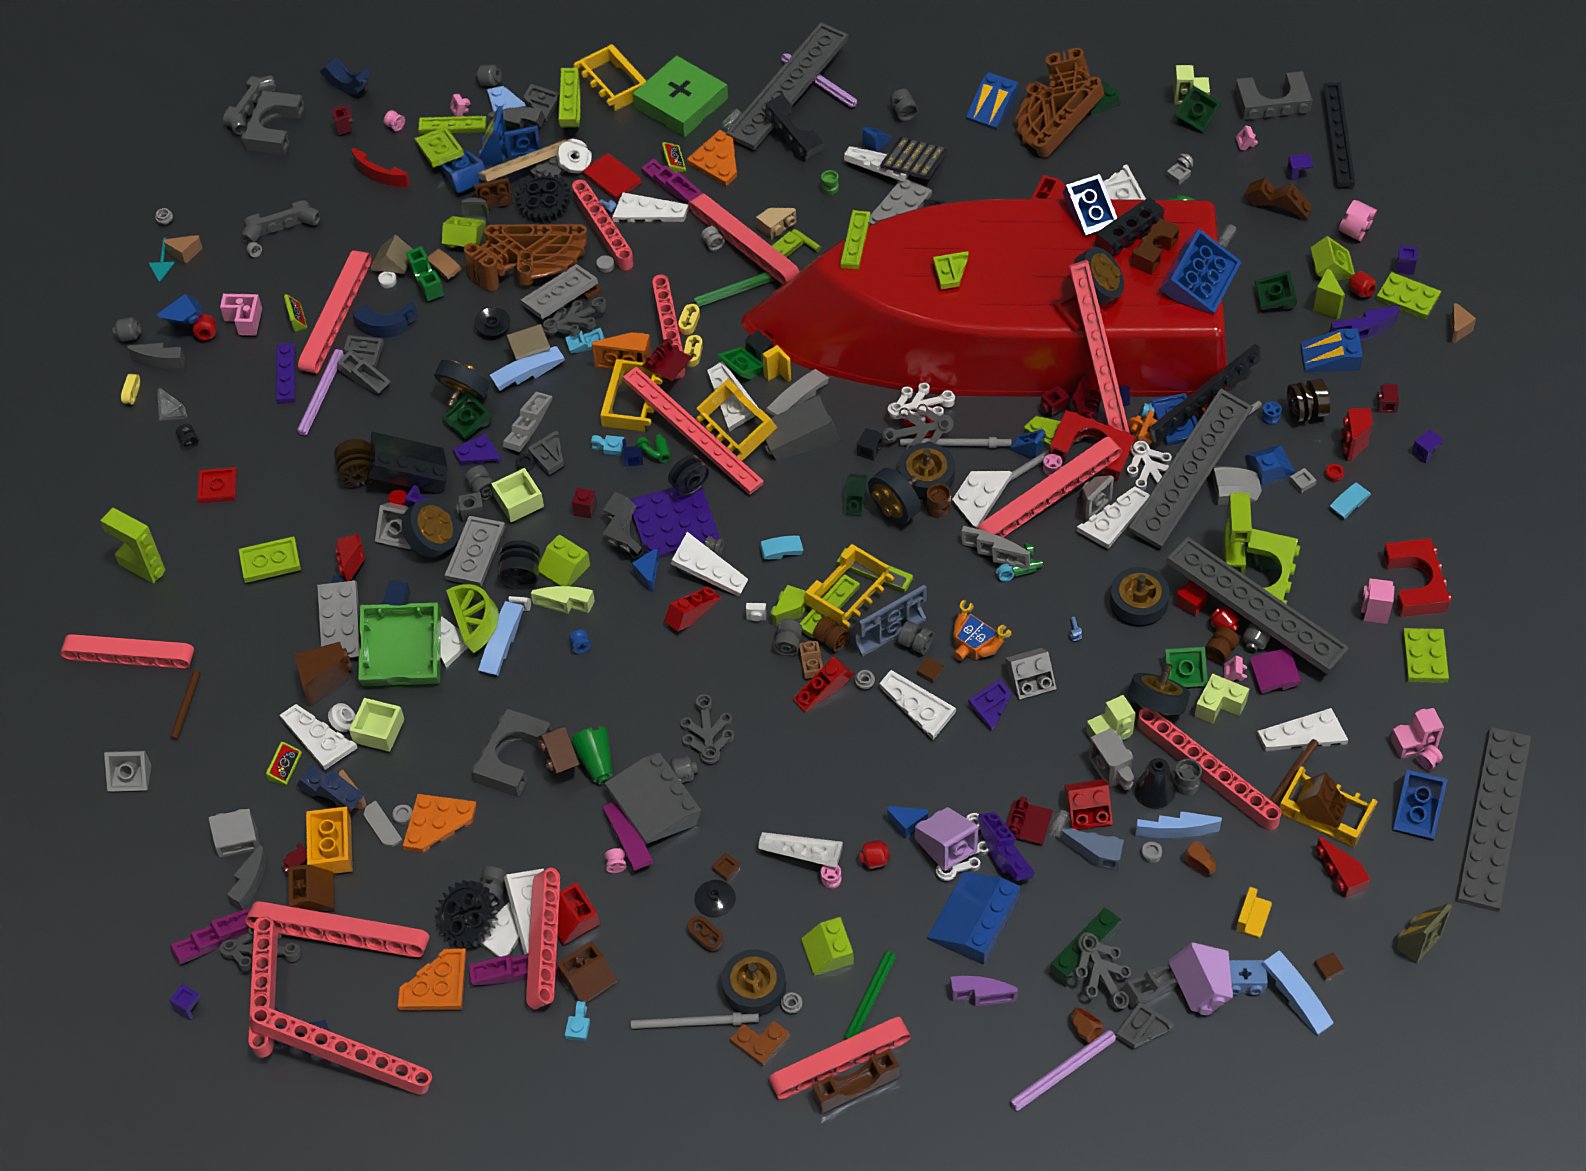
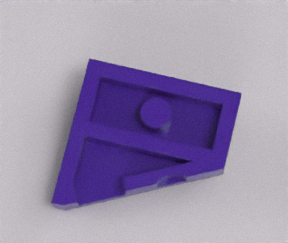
M486 434L453 448V453L461 466L485 464V461L494 460L496 463L502 462L499 453Z
M999 679L971 697L968 703L990 731H992L1012 693Z

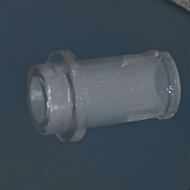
M738 109L731 110L730 114L721 122L722 126L729 130L742 113Z
M1231 224L1225 226L1222 235L1218 239V244L1222 247H1227L1232 237L1236 235V227Z
M1059 810L1055 813L1056 818L1049 829L1051 835L1054 834L1056 828L1058 829L1055 837H1061L1062 829L1066 823L1070 822V814L1064 810Z

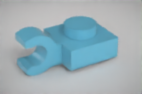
M597 435L592 436V449H602L603 454L622 456L625 442L624 437L606 435V438L603 439Z
M577 1001L575 1017H568L565 1032L566 1039L587 1041L590 1018H585L587 1012L586 1002Z

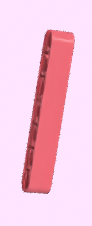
M584 180L575 181L572 188L576 203L617 266L621 270H630L634 265L632 250L588 183Z
M657 275L653 278L652 282L663 340L670 338L673 341L672 347L683 352L668 278L665 275ZM685 367L675 377V379H680L684 377V375L686 374Z
M70 634L66 635L60 655L68 660L186 669L190 667L194 647L187 643Z
M548 868L536 874L533 878L526 1001L532 1009H538L547 1005L554 999L560 875L554 868Z
M269 916L259 917L254 924L250 1017L252 1010L263 1003H266L265 1007L275 1010L278 929ZM262 1017L255 1018L257 1021L265 1020ZM249 1021V1045L256 1056L267 1057L272 1052L273 1039L253 1031L250 1028ZM264 1042L262 1046L257 1047L259 1043Z
M895 1017L773 1073L768 1080L778 1099H784L811 1087L812 1084L831 1075L835 1076L857 1066L878 1053L906 1043L911 1038V1035L901 1017Z

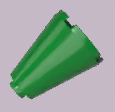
M598 726L599 730L594 731L592 727L573 735V741H570L574 752L593 781L605 784L613 776L608 730L604 726Z

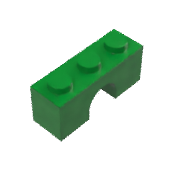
M420 246L405 252L408 266L426 300L430 301L443 296L441 281L436 271L431 269L423 247Z

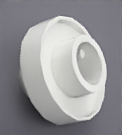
M343 703L334 705L328 712L329 722L336 730L341 732L349 731L356 717L354 711Z

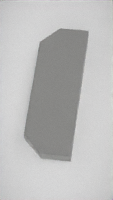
M374 801L367 805L363 815L382 844L394 847L403 842L378 803Z

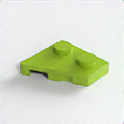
M968 251L933 257V264L941 289L959 287L968 260Z
M1035 416L1024 426V432L1029 433L1043 429L1045 431L1044 446L1050 448L1061 421Z

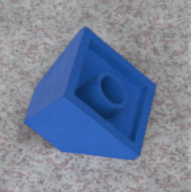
M537 126L504 132L508 158L523 156L541 149Z
M184 294L159 312L157 316L171 324L189 325L197 322L199 317L203 315L198 300Z
M1281 445L1246 454L1251 468L1254 472L1258 473L1261 485L1292 476L1296 473Z

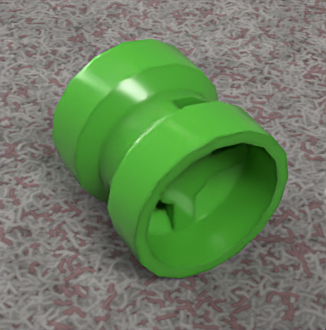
M827 170L822 173V191L828 195L838 192L839 180L837 172Z

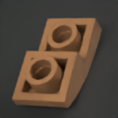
M437 249L428 256L430 266L436 268L438 273L447 279L454 277L461 270V267L440 249Z
M807 641L799 645L805 679L813 678L823 667L818 641Z

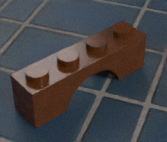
M889 1048L870 1057L868 1062L854 1073L843 1077L831 1075L812 1084L813 1097L821 1112L824 1113L899 1078L900 1066Z

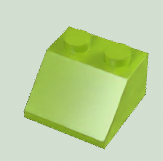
M457 216L450 217L443 223L442 244H447L448 247H465L469 243L480 245L486 220Z
M1326 236L1311 247V257L1315 263V272L1319 277H1323L1327 269H1331L1336 280H1348L1355 274L1349 250L1330 237Z
M559 534L546 547L538 566L539 574L558 586H571L590 566L589 555L587 551Z
M841 917L819 923L801 938L814 976L854 964L853 950Z

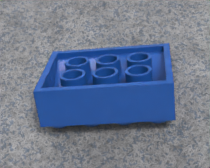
M1197 229L1186 239L1159 289L1175 301L1214 314L1242 261L1203 231Z
M963 872L927 939L984 965L1020 899L1021 886L999 877Z

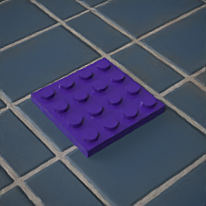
M673 487L630 499L637 506L632 516L642 545L648 546V553L658 549L659 559L675 555L687 532L704 545L708 536H713L714 539L720 538L702 487L687 496L680 495Z

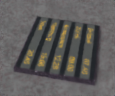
M899 137L881 162L880 168L929 180L948 152V148Z

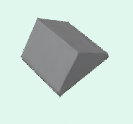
M145 751L104 752L107 791L148 790L151 763Z

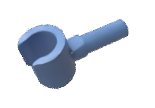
M602 199L600 200L604 208L608 209L611 213L617 207V204L612 200L608 203Z
M1071 617L1073 630L1069 631L1072 641L1075 642L1082 639V629L1078 627L1076 618Z

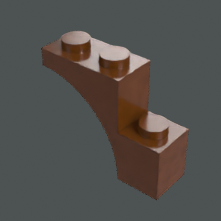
M1266 177L1250 183L1245 193L1246 198L1255 207L1260 205L1279 206L1293 212L1301 220L1308 218L1313 207L1293 183L1276 189Z

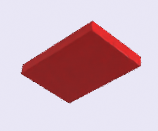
M609 153L582 171L586 178L616 201L621 198L622 193H629L642 183V179Z

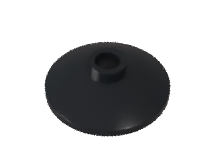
M491 307L479 312L474 323L479 333L486 336H495L507 330L510 325V317L505 310Z
M721 880L707 881L695 893V905L699 912L712 918L728 914L736 902V895L732 886ZM718 894L717 897H712L711 895Z

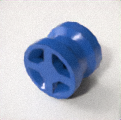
M1273 401L1265 403L1262 413L1264 423L1275 425L1280 421L1282 408L1279 403Z
M576 630L569 635V641L572 644L574 653L581 654L591 648V643L585 630Z

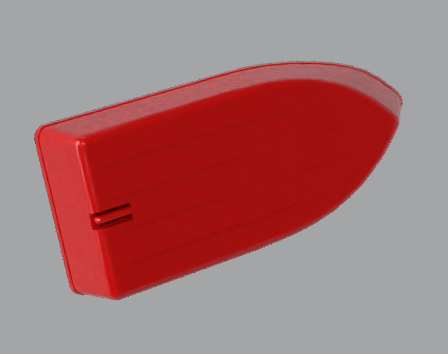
M984 199L938 204L911 210L882 219L868 226L859 270L841 268L840 263L845 246V238L816 258L767 298L751 308L742 317L741 326L749 335L757 330L773 341V347L778 345L792 363L810 370L816 369L829 376L896 390L910 387L913 392H918L920 383H927L930 386L928 394L941 395L944 391L948 390L953 392L955 396L1041 397L1042 394L1059 385L1069 397H1073L1084 372H1086L1091 389L1096 390L1099 387L1084 328L1075 332L1055 309V303L1075 294L1069 265L1073 264L1075 258L1092 247H1097L1095 245L1096 233L1084 235L1070 212L1065 199ZM1110 199L1117 218L1143 201ZM1154 200L1165 209L1164 220L1180 226L1179 239L1170 251L1159 248L1162 250L1161 263L1153 274L1132 266L1133 250L1141 245L1145 235H1142L1133 244L1127 245L1121 252L1112 256L1123 274L1124 290L1118 298L1105 305H1101L1107 312V317L1102 320L1121 397H1168L1186 393L1188 397L1227 366L1223 298L1215 313L1210 314L1173 300L1159 288L1186 239L1197 229H1200L1218 243L1216 209L1214 204L1207 200ZM968 251V260L959 287L941 289L933 264V257ZM1227 386V387H1226L1225 389H1223V390H1225V391L1227 392L1228 389H1229V386Z

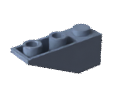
M1073 828L1062 829L1061 841L1097 867L1119 870L1123 839L1115 836H1102L1094 832H1081Z

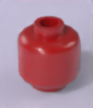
M1364 271L1353 274L1349 279V289L1361 298L1371 296L1376 290L1375 279Z
M203 314L197 322L193 323L195 337L200 340H210L215 336L216 321L212 316Z
M1220 606L1210 616L1212 619L1210 623L1216 630L1219 627H1227L1235 632L1239 627L1237 624L1239 616L1228 606L1223 608Z
M881 840L864 843L863 851L859 852L862 864L866 863L870 869L885 866L888 859H890L887 843L884 844Z

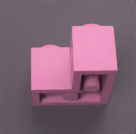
M223 294L220 309L224 321H235L239 335H257L262 312L258 294Z
M1369 578L1368 586L1364 585L1363 589L1364 601L1362 602L1361 613H1364V621L1388 624L1394 598L1395 586H1393V581Z
M1434 707L1421 709L1414 714L1412 724L1399 725L1394 728L1390 740L1399 758L1402 759L1424 752V748L1427 745H1433L1438 748L1444 726Z

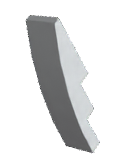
M814 369L780 394L767 407L766 411L776 416L815 396L817 389L828 384L829 377Z
M539 392L533 394L520 409V416L513 423L512 432L503 441V447L518 452L523 449L544 417L552 401V396Z
M963 526L961 530L962 545L976 547L979 554L993 556V562L1030 569L1029 551L998 535Z

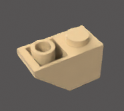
M768 208L756 217L757 229L772 240L797 222L796 209Z

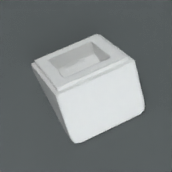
M509 596V602L523 605V611H530L532 599Z

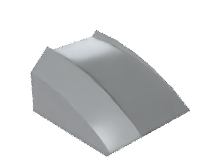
M1215 466L1211 472L1217 496V505H1228L1230 493L1236 492L1250 493V502L1258 500L1262 489L1257 472L1231 466Z

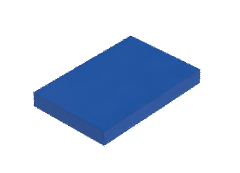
M1186 393L1150 400L1152 407H1154L1156 420L1161 419L1186 399ZM1194 414L1183 421L1179 427L1167 434L1164 438L1166 446L1186 442L1198 423Z

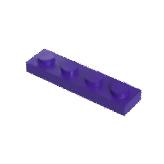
M295 343L277 344L276 401L277 404L294 403L296 382Z

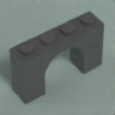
M1303 71L1286 73L1284 86L1287 95L1280 99H1269L1262 96L1257 91L1253 77L1236 79L1235 94L1243 119L1248 120L1310 112L1312 97Z
M263 91L261 97L258 98L256 109L253 110L252 118L248 121L246 132L242 135V142L246 150L285 155L289 145L287 132L268 129L263 126L267 121L276 117L300 119L304 110L302 96Z
M507 708L505 714L499 718L498 727L495 731H492L487 747L485 746L482 749L480 760L473 766L472 773L475 782L519 797L527 782L525 771L502 763L498 756L505 746L514 742H525L538 747V735L552 730L550 722Z

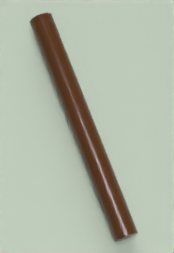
M195 670L191 675L170 735L172 740H177L200 676L199 671Z
M1312 739L1271 796L1269 800L1274 804H1277L1295 778L1299 768L1303 767L1319 744L1317 740Z

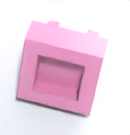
M453 94L450 109L455 117H462L463 113L469 112L465 105H470V102L467 98L462 99L459 94Z
M1245 125L1236 136L1241 150L1245 151L1249 146L1255 147L1258 143L1255 140L1256 135L1253 134L1251 127Z
M1236 655L1224 664L1225 679L1233 682L1235 679L1242 681L1247 678V675L1242 673L1247 669V666L1243 664V658Z

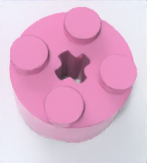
M1353 200L1338 230L1361 242L1366 233L1364 231L1366 229L1369 230L1373 222L1371 219L1374 218L1377 210L1360 201Z

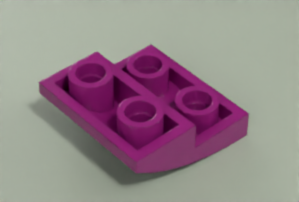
M1290 649L1267 652L1250 658L1262 694L1280 687L1286 690L1302 684Z

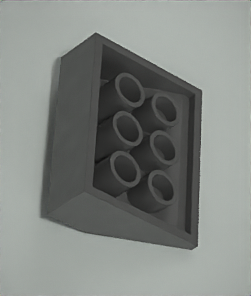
M660 752L640 759L604 784L645 844L697 825L701 813L700 807Z

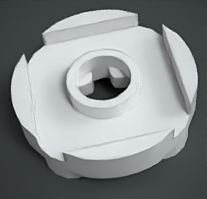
M570 139L563 142L557 151L558 166L570 173L580 174L589 166L591 152L588 151L587 145L584 142ZM575 153L578 159H573L570 155Z

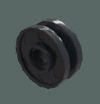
M696 455L685 456L670 470L668 482L680 495H691L704 485L709 476V468Z

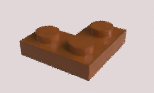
M774 1020L761 1035H758L743 1024L730 1038V1043L764 1067L790 1037V1032Z

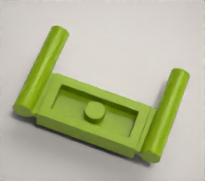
M793 229L792 232L789 231L772 245L773 248L786 258L803 243L816 252L821 250L819 244L796 229Z

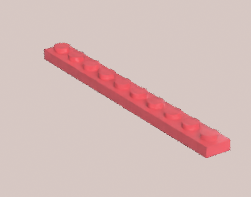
M1085 260L1071 264L1069 269L1107 424L1120 431L1129 432L1089 262Z
M635 367L623 376V381L749 495L763 485V480L638 367Z

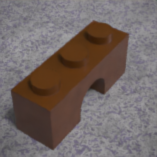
M1160 218L1157 224L1152 225L1150 233L1143 237L1141 245L1133 250L1132 266L1153 274L1161 263L1162 250L1159 248L1171 250L1179 239L1180 226Z

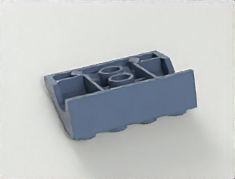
M923 585L859 621L849 629V641L862 657L898 637L907 621L918 625L926 621V616L920 607V601H927V587Z

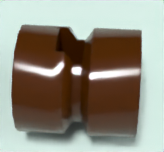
M933 484L927 489L926 509L927 513L933 518H944L950 513L951 490L945 484Z
M825 616L817 623L813 631V637L822 643L826 642V646L837 652L846 644L849 638V630L842 625L837 626L836 621Z
M1219 627L1214 633L1213 638L1206 644L1205 655L1215 663L1224 664L1230 657L1231 652L1239 644L1240 639L1238 635L1227 627Z

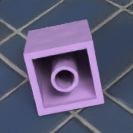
M947 807L942 811H937L932 817L919 822L915 826V840L946 871L977 852L978 826Z
M1192 942L1169 960V964L1191 1011L1200 1012L1202 1015H1210L1233 998L1228 951Z

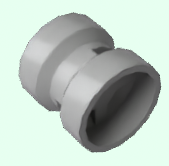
M709 226L703 230L701 238L707 243L710 250L716 251L724 245L723 237L714 226Z

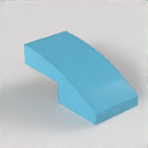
M601 328L587 334H583L580 331L576 336L570 335L566 337L571 353L592 350L593 341L605 339Z
M1356 482L1345 490L1330 505V508L1343 519H1346L1356 507L1359 508L1368 499L1371 493Z
M800 536L776 537L760 542L764 559H782L783 555H801L804 551Z

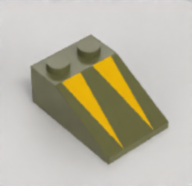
M1445 904L1425 910L1420 916L1416 915L1411 920L1408 930L1403 929L1399 933L1396 949L1417 964L1442 936L1452 905Z

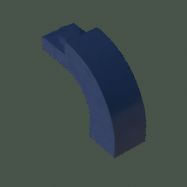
M337 57L319 71L334 87L347 94L359 93L369 84L367 76L371 73L367 68L360 73H353Z
M412 302L397 312L387 315L374 312L367 304L352 313L355 325L362 332L379 338L394 337L407 332V325L418 318L416 305Z

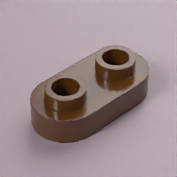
M694 916L689 920V934L705 949L717 951L722 947V933L706 918ZM697 927H701V928H702V929L699 930V931L695 930ZM715 940L716 943L711 944L710 941Z

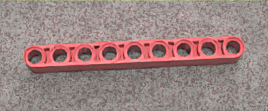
M702 193L688 202L689 209L695 216L708 226H714L723 238L781 284H785L799 273V269L793 262L706 194Z
M356 250L351 251L299 358L298 369L300 371L319 373L371 264L370 253Z
M1105 437L987 518L977 529L1004 538L1119 458L1122 449L1110 437Z
M1145 708L1140 710L1138 728L1141 732L1178 761L1188 758L1197 761L1202 768L1201 779L1263 828L1275 830L1279 826L1281 809L1161 714Z
M259 901L252 904L245 919L246 924L254 929L255 921L259 917L269 916L277 927L279 934L411 957H421L430 938L429 934L421 929Z
M257 1006L251 1012L250 1028L259 1034L418 1095L425 1094L429 1090L432 1075L429 1070L265 1006ZM262 1017L265 1020L257 1021L255 1018ZM276 1025H283L285 1028H284V1029H278V1028H276L275 1026H276ZM300 1032L303 1033L305 1036L298 1037L296 1033ZM321 1040L324 1041L325 1044L319 1045L316 1043V1041ZM342 1048L345 1052L340 1053L336 1049ZM363 1056L365 1060L361 1061L358 1060L356 1057ZM376 1064H383L385 1068H379ZM401 1071L404 1072L406 1075L399 1076L396 1072ZM417 1079H422V1080H424L426 1083L420 1084V1083H418L416 1080H417Z

